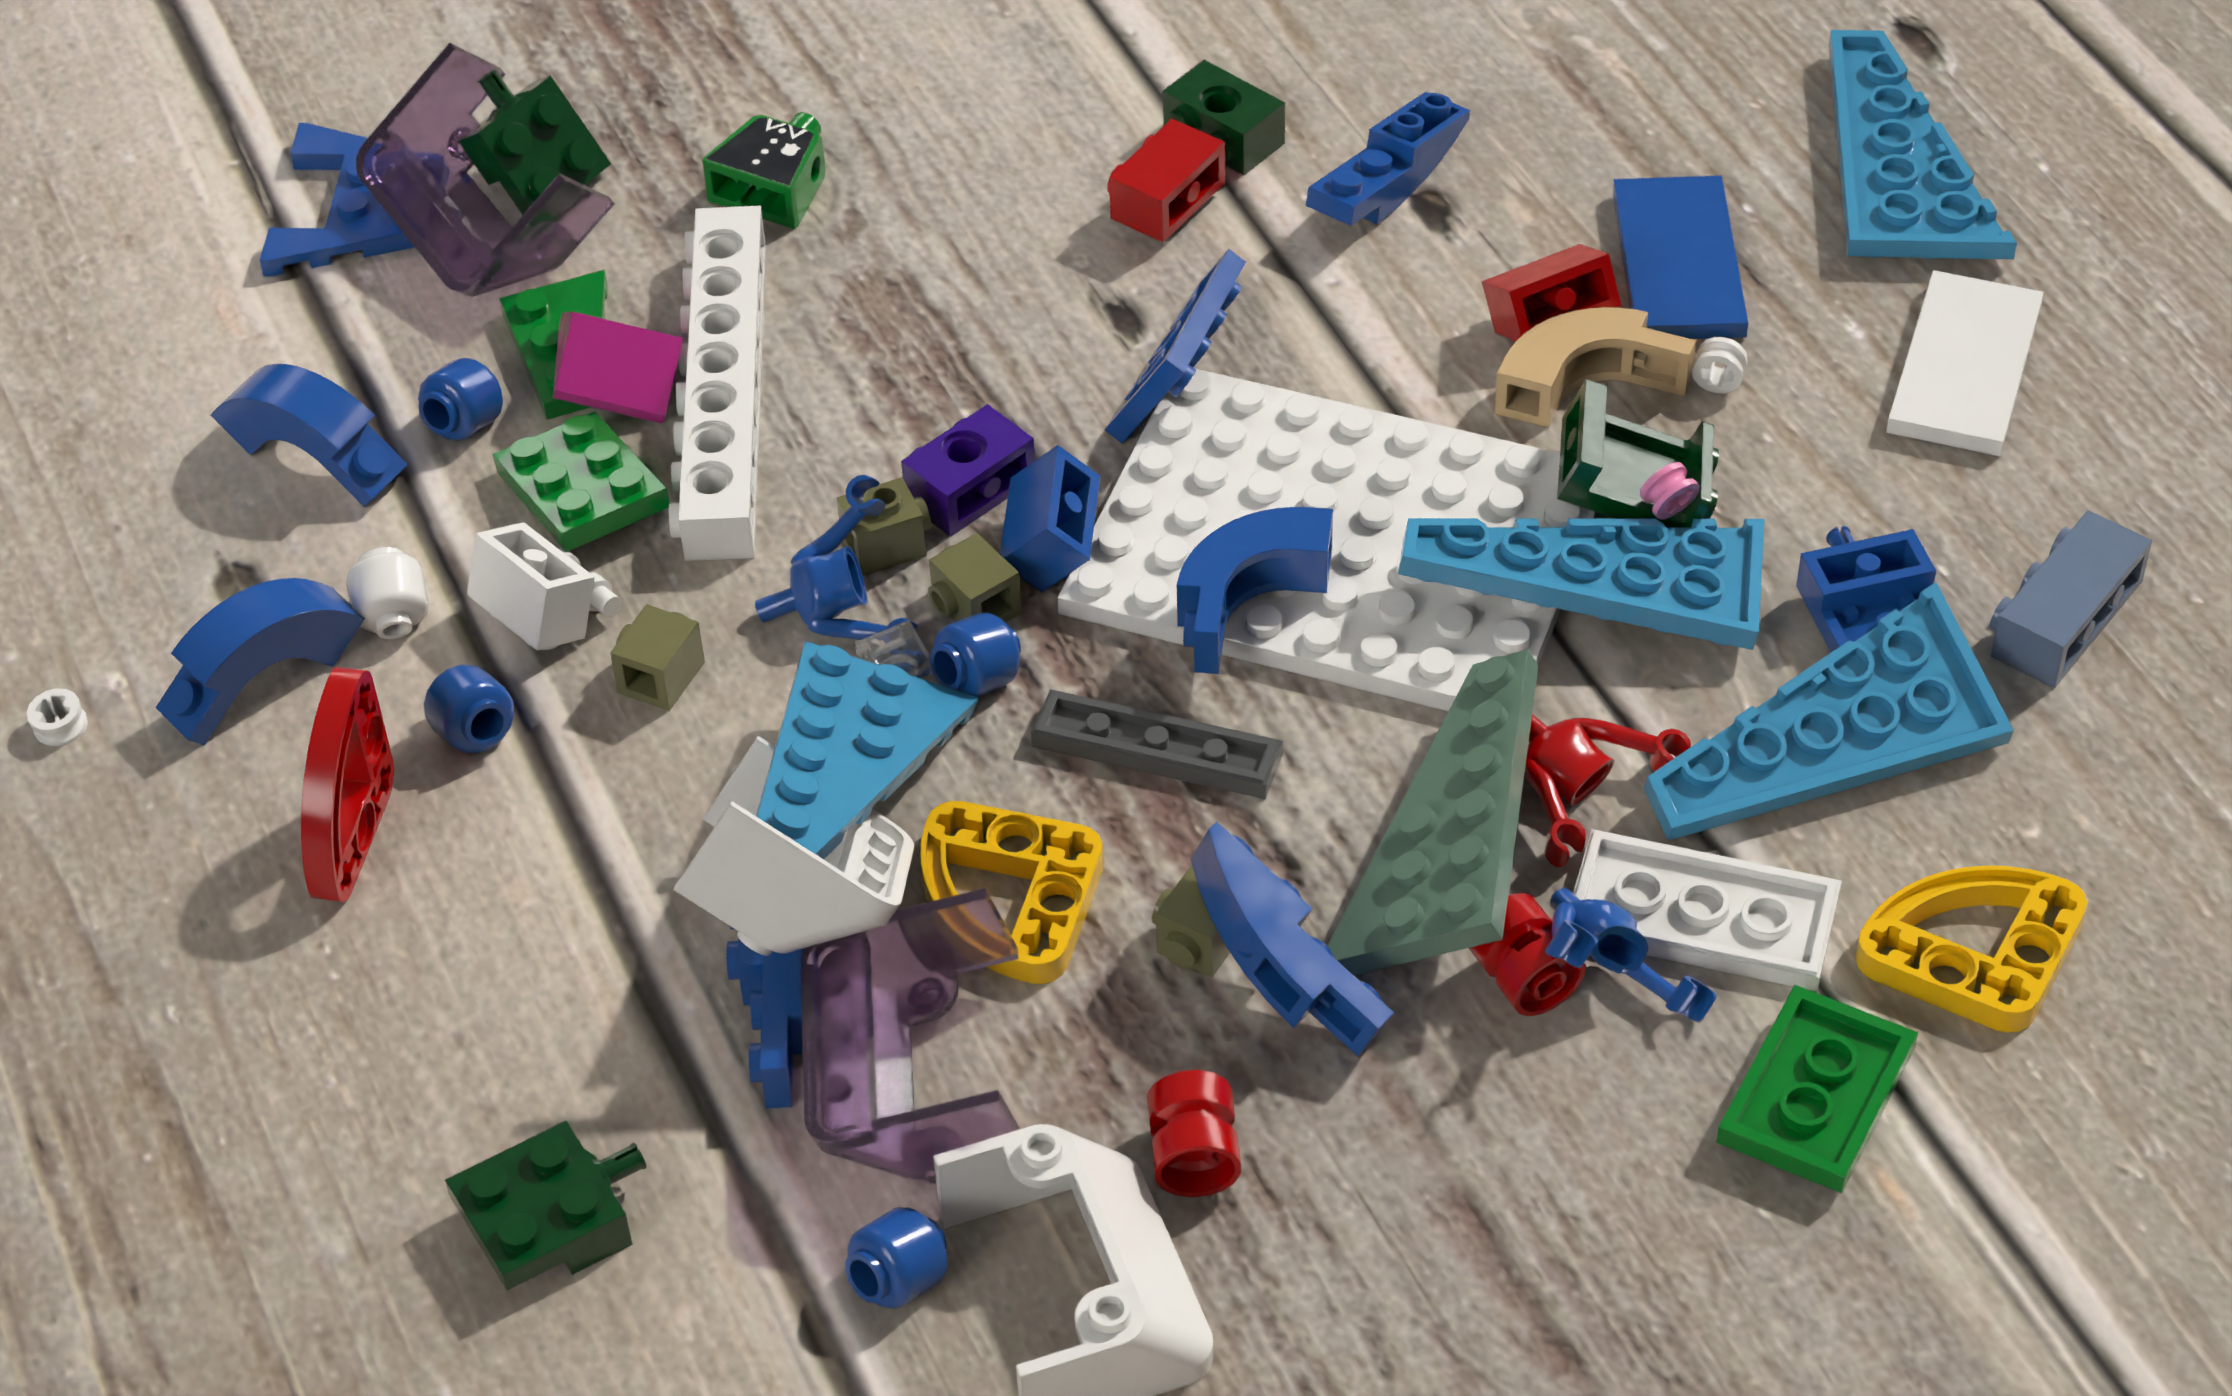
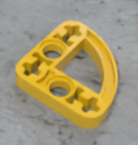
M949 801L935 807L928 815L924 825L920 854L924 892L929 908L940 928L966 955L999 974L1032 984H1045L1061 977L1069 965L1103 872V843L1100 835L1092 828L1081 824L965 801ZM955 828H963L959 829L955 836H948L954 832ZM987 832V834H986V841H987V843H985V844L979 843V841H980V842H984V833ZM1010 836H1023L1032 842L1028 848L1019 852H1008L998 846L1003 839ZM1044 844H1049V845H1051V846H1048V845H1047V847H1046L1047 855L1043 856V852H1044L1043 845H1044ZM1074 851L1083 852L1077 856L1076 860H1068L1073 856ZM948 863L1032 880L1011 936L986 923L965 904L952 883L948 872ZM1052 895H1065L1074 901L1070 908L1061 912H1051L1040 905L1044 899ZM1041 931L1049 934V949H1044L1040 957L1029 955L1035 954L1038 951L1042 940Z
M1972 866L1936 873L1902 888L1872 913L1860 932L1855 957L1857 967L1863 975L1875 982L1976 1023L2005 1033L2019 1032L2028 1028L2035 1020L2081 931L2087 907L2086 895L2078 885L2067 879L2020 867ZM1994 905L2020 908L1994 958L1914 927L1916 924L1934 915L1964 907ZM2054 905L2062 907L2063 909L2059 911L2054 921L2053 928L2043 924L2046 911H2050ZM2026 945L2036 946L2044 950L2050 959L2043 963H2029L2021 959L2015 950ZM1885 946L1894 948L1888 953V955L1878 953L1881 952ZM1915 956L1921 958L1918 969L1910 967L1914 964ZM1938 966L1953 967L1961 972L1964 980L1957 984L1941 983L1933 978L1930 970ZM1976 981L1985 983L1981 985L1979 994L1974 993ZM2007 994L2016 997L2010 1005L2000 1002Z

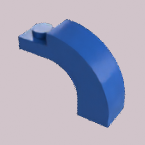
M271 364L259 368L210 414L250 455L269 440L285 441L304 450L315 458L364 507L408 465L367 424L375 415L363 403L331 380L298 366Z
M1284 507L1251 513L1219 527L1192 550L1179 573L1176 589L1177 626L1184 627V647L1194 648V672L1219 674L1227 622L1232 613L1247 600L1263 593L1283 590L1327 593L1333 550V509Z
M282 578L251 586L215 606L194 624L178 642L171 654L183 666L155 708L188 741L205 745L237 695L258 673L277 662L291 658L310 659L334 667L365 618L359 615L352 608V605L333 587L302 578Z

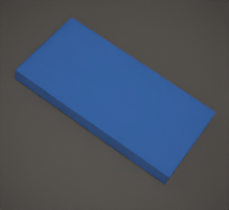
M1722 175L1614 179L1613 200L1630 309L1648 312V329L1688 339L1747 337L1748 317Z

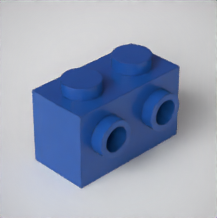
M1059 445L1011 477L1000 555L1019 572V577L1041 592L1062 578L1067 579L1071 572L1090 560L1100 483L1099 474Z

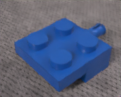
M1841 526L1840 531L1838 527H1835L1826 536V541L1831 547L1801 553L1796 587L1830 652H1833L1847 641L1855 642L1877 627L1879 620L1893 610L1897 609L1900 611L1917 600L1920 592L1934 583L1936 569L1914 529L1855 541L1850 529L1847 526Z

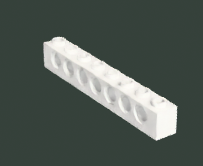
M761 206L695 209L694 231H685L687 264H692V268H683L682 275L684 300L690 301V305H681L680 309L682 338L688 339V343H682L678 359L680 377H686V382L676 383L678 416H684V421L674 422L676 456H682V461L672 462L671 465L673 496L680 497L679 503L669 504L671 538H681L685 561L754 558L766 260Z

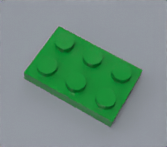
M595 411L586 415L571 417L558 427L534 437L521 438L510 447L492 454L497 473L566 552L669 508L670 501L666 487Z
M1794 985L1718 1127L1716 1143L1842 1194L1915 1050L1918 1032Z

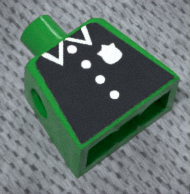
M805 112L795 114L789 123L764 115L753 116L703 158L702 164L707 200L724 207L761 206L762 219L796 229L800 225L825 177L826 168L819 122L812 115Z

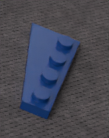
M1228 249L1198 283L1171 325V331L1149 359L1148 363L1150 365L1141 378L1133 384L1124 398L1127 401L1126 404L1112 417L1106 426L1105 431L1120 443H1123L1167 392L1177 397L1194 376L1196 369L1193 367L1210 347L1212 341L1209 338L1222 324L1227 316V313L1224 311L1242 289V286L1236 282V279L1246 261L1232 250Z

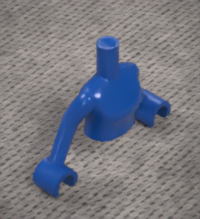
M858 475L848 483L846 499L851 505L850 508L822 536L800 549L792 557L790 588L755 601V608L762 622L797 611L805 625H807V628L813 633L822 636L886 644L887 648L892 652L908 659L917 658L922 654L924 646L919 643H909L904 647L901 646L902 636L907 631L918 627V624L908 619H895L888 626L851 619H834L846 610L866 605L868 601L863 576L854 552L847 546L837 551L834 550L865 515L877 516L884 511L885 502L880 499H871L863 503L865 492L870 488L877 487L880 483L879 481L867 475Z
M1567 888L1555 891L1550 899L1551 908L1555 912L1552 917L1553 938L1545 949L1547 955L1557 959L1562 958L1570 965L1579 969L1583 966L1589 955H1591L1600 966L1616 973H1625L1666 1002L1665 1007L1668 1010L1678 1014L1682 1013L1697 1023L1703 1020L1717 998L1716 993L1688 975H1684L1676 987L1643 962L1648 952L1647 941L1637 929V922L1629 911L1606 900H1580Z

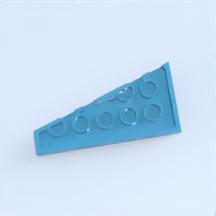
M1831 30L1828 47L1847 256L2014 260L2017 246L2016 240L2009 230L2003 231L1996 221L1997 210L1989 198L1983 199L1973 184L1974 174L1943 124L1941 122L1935 123L1928 112L1929 102L1922 91L1915 92L1907 79L1908 69L1885 32L1879 30Z
M1408 518L1403 537L1398 574L1418 578L1425 582H1437L1474 590L1485 595L1507 597L1535 603L1542 607H1553L1591 615L1602 620H1614L1651 628L1663 633H1675L1712 641L1719 645H1731L1753 650L1759 634L1765 519H1745L1742 528H1717L1715 519H1693L1691 528H1667L1657 519H1568L1566 527H1539L1537 518H1516L1514 527H1487L1478 518Z
M1935 582L1920 592L1917 600L1902 610L1898 611L1895 609L1881 618L1877 627L1855 642L1847 641L1779 687L1775 696L1757 708L1751 706L1736 716L1732 725L1710 740L1702 739L1647 777L1644 790L1669 841L2008 744L2014 730L1939 585Z
M805 641L756 817L824 860L842 843L845 832L854 823L860 825L870 816L873 805L879 799L885 801L924 764L928 752L936 745L941 747L950 739L954 727L958 724L964 725L972 717L979 697L908 675L906 671L895 665H878L850 656L849 653L837 646H819Z

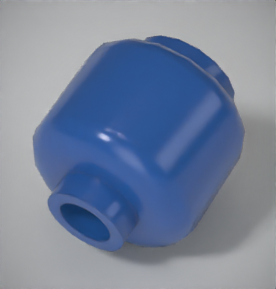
M469 358L457 359L431 373L422 382L418 393L419 414L423 423L434 433L449 440H463L492 424L501 414L503 405L501 387L495 375L477 360Z
M991 613L974 614L948 624L937 633L930 653L931 671L940 685L980 697L1006 686L1015 679L1020 667V641L1015 631L997 616Z
M461 664L446 669L429 686L423 703L425 718L431 728L450 746L464 753H480L491 749L502 741L511 728L515 714L513 700L506 688L489 673L474 665Z
M896 1207L857 1230L851 1236L847 1246V1259L845 1261V1272L853 1290L865 1301L876 1303L884 1308H900L942 1281L947 1271L946 1237L941 1227L934 1220L927 1218L912 1208Z

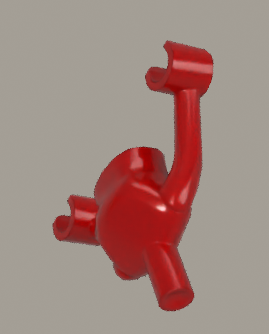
M1532 714L1524 779L1538 794L1552 825L1544 849L1548 862L1555 867L1567 865L1570 853L1567 846L1563 843L1570 845L1576 852H1582L1585 846L1586 831L1581 823L1568 818L1560 796L1571 806H1574L1589 796L1610 773L1615 760L1601 751L1592 740L1605 741L1651 754L1649 763L1651 769L1655 772L1673 760L1672 755L1677 757L1691 747L1690 739L1686 733L1677 729H1666L1660 732L1658 736H1654L1618 724L1590 718H1571L1546 726Z

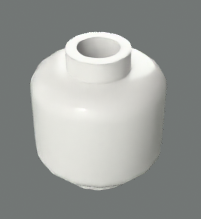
M393 547L369 550L359 557L358 562L347 573L346 586L349 602L352 608L365 618L359 628L370 633H377L383 639H397L409 634L413 626L419 624L428 614L429 600L423 569L415 558L404 554L402 550Z

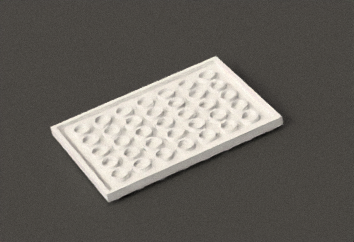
M1196 369L1192 379L1177 397L1167 392L1152 412L1094 526L1090 560L1069 574L1058 596V613L1183 645L1184 627L1177 626L1176 585L1184 562L1192 550L1205 537L1234 519L1262 510L1284 507L1333 509V550L1327 593L1283 590L1263 593L1247 600L1232 613L1227 622L1222 655L1449 711L1473 664L1486 661L1492 657L1505 656L1528 649L1539 667L1561 609L1542 607L1535 603L1497 595H1485L1474 590L1437 582H1425L1418 578L1399 575V562L1408 518H1478L1487 527H1514L1516 518H1537L1539 527H1566L1568 519H1598L1600 513L1557 499L1560 453Z

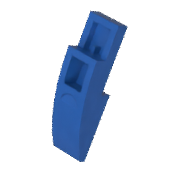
M1425 91L1370 128L1367 148L1309 186L1306 206L1350 226L1362 218L1375 224L1380 223L1393 213L1436 168L1467 124L1471 110L1452 103L1451 99L1443 94Z
M1216 821L1208 829L1190 860L1205 906L1227 949L1266 1001L1293 1028L1311 1013L1356 1056H1359L1374 1041L1394 1012L1382 1002L1380 995L1373 987L1359 981L1334 958L1327 945L1319 939L1311 937L1301 928V925L1313 908L1301 898L1298 890L1290 882L1279 878L1253 854L1251 848L1244 840L1231 835Z
M739 938L738 941H727L726 963L728 979L740 981L743 1005H750L752 1029L761 1030V1043L749 1044L751 1083L762 1082L766 1109L792 1107L794 1055L819 1053L818 1020L805 948L784 954L772 951L769 956H765L751 950Z

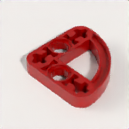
M344 667L332 669L322 692L312 727L302 789L301 849L308 893L314 899L344 903L349 899L393 788V757L373 677L367 670Z

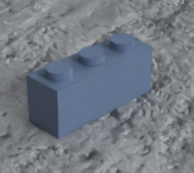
M2087 510L2072 529L2064 527L2059 532L2053 542L2049 557L2043 564L2036 561L2030 566L2022 580L2020 591L2013 599L2009 597L2003 598L1995 609L1990 621V629L1995 631L1991 657L2056 688L2143 582L2152 540Z

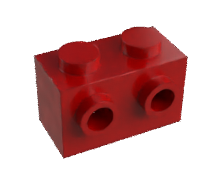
M1170 119L1157 133L1147 137L1141 148L1126 162L1116 166L1110 174L1107 183V191L1110 198V219L1160 242L1166 241L1225 184V142L1179 121Z
M1582 244L1572 246L1481 281L1495 334L1513 341H1517L1534 326L1564 313L1589 308H1618L1622 306L1609 253Z

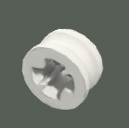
M1725 337L1707 339L1699 346L1692 368L1693 379L1706 391L1719 394L1732 392L1740 386L1748 361L1747 352L1739 343ZM1715 362L1725 364V368L1714 366Z
M55 688L41 693L32 700L26 711L27 721L32 727L35 737L39 742L48 746L66 745L77 740L85 732L88 725L87 715L81 708L79 698L74 692L67 689ZM58 713H67V715L60 720ZM49 717H55L54 723H47L46 720Z

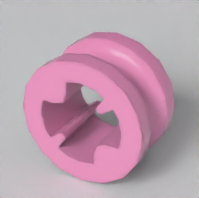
M1681 462L1671 463L1658 470L1643 484L1640 490V497L1643 501L1654 503L1652 512L1660 520L1667 519L1681 512L1697 497L1700 491V485L1696 480L1685 478L1687 469Z

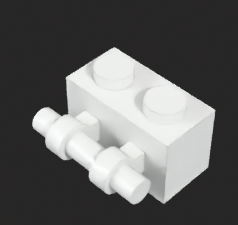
M522 522L478 532L475 535L467 595L535 650H550L561 644L585 639L589 611L598 610L606 617H613L621 609L622 600L612 592L610 582L596 572L589 573L580 566V561L575 555L569 551L566 552L563 548L555 547L526 523Z

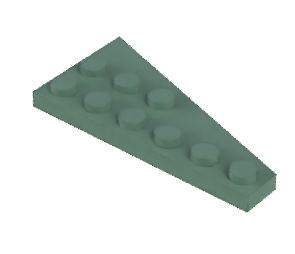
M1528 649L1505 656L1492 657L1486 661L1473 664L1327 945L1334 958L1354 976L1503 939L1538 674V664Z

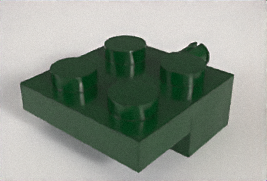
M496 68L477 80L478 84L482 86L495 105V108L489 117L458 140V142L488 185L497 182L501 183L530 226L543 221L611 165V162L551 75L529 84L514 95L498 74Z
M565 1120L445 1179V1183L451 1200L508 1291L563 1262L573 1275L633 1245L626 1213L614 1196L611 1184L641 1169L644 1170L647 1166L640 1149H638L635 1143L602 1160L597 1159L595 1155L584 1149Z

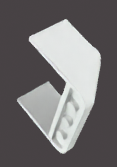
M757 736L704 815L703 820L714 826V828L673 890L738 931V938L747 947L765 956H769L772 951L784 954L887 925L902 902L914 850L912 839L899 826L872 809L870 816L860 825L854 823L845 832L842 843L823 860L756 817L775 746Z
M1047 1124L1029 1126L933 1156L940 1219L944 1229L1072 1189L1111 1282L1109 1285L1087 1293L1076 1307L1075 1329L1081 1345L1016 1365L1019 1396H1156L1193 1384L1209 1372L1213 1363V1336L1141 1169L1134 1160L1064 1129Z

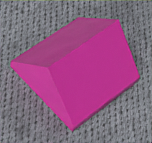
M564 312L559 323L553 398L663 424L683 338L582 313Z

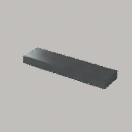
M1052 689L1049 690L1031 731V744L1034 748L1266 799L1283 756V740Z

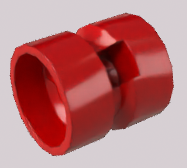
M1525 893L1508 896L1502 940L1469 948L1488 975L1496 978L1495 983L1520 1015L1528 1017L1541 1015L1556 1008L1572 995L1579 987L1585 975V963L1579 969L1570 965L1562 958L1557 959L1547 955L1545 949L1553 938L1552 920L1534 897Z
M1185 1070L1164 1076L1154 1083L1147 1093L1150 1134L1153 1136L1152 1153L1155 1181L1163 1190L1173 1195L1190 1198L1209 1196L1224 1191L1233 1185L1241 1174V1159L1238 1135L1232 1127L1235 1122L1232 1087L1227 1080L1214 1072Z

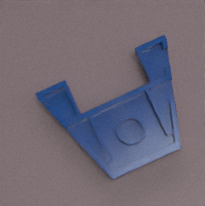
M310 123L298 124L290 152L294 170H340V174L324 228L268 229L259 260L264 277L284 274L282 266L309 261L311 268L331 265L334 255L362 250L363 256L366 258L433 244L450 174L447 157Z

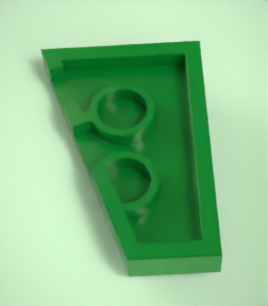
M605 269L499 298L503 317L546 420L591 408L590 406L553 398L559 323L564 312H577L606 319L604 308L608 285Z

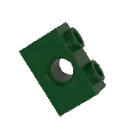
M1205 59L1162 91L1163 126L1170 119H1174L1224 141L1225 166L1243 176L1285 144V102Z

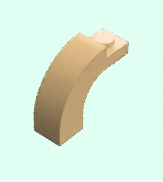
M1589 308L1555 316L1528 330L1507 352L1497 371L1495 414L1549 428L1562 400L1570 392L1582 386L1585 379L1593 382L1603 380L1625 381L1685 396L1692 382L1696 340L1648 329V312L1634 309Z

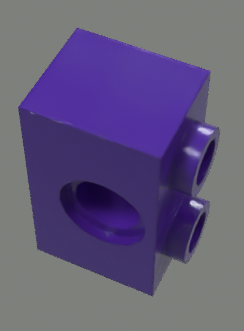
M986 404L967 418L959 420L952 428L926 445L915 449L908 457L901 461L902 477L913 498L921 496L925 501L931 522L952 537L1008 499L1011 477L1035 461L1034 438Z

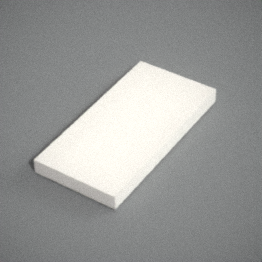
M1933 270L1888 418L1886 433L2001 456L2044 292Z
M1591 829L1573 894L1580 900H1606L1629 911L1637 922V929L1647 941L1648 952L1646 956L1788 986L1797 985L1817 992L1842 880Z

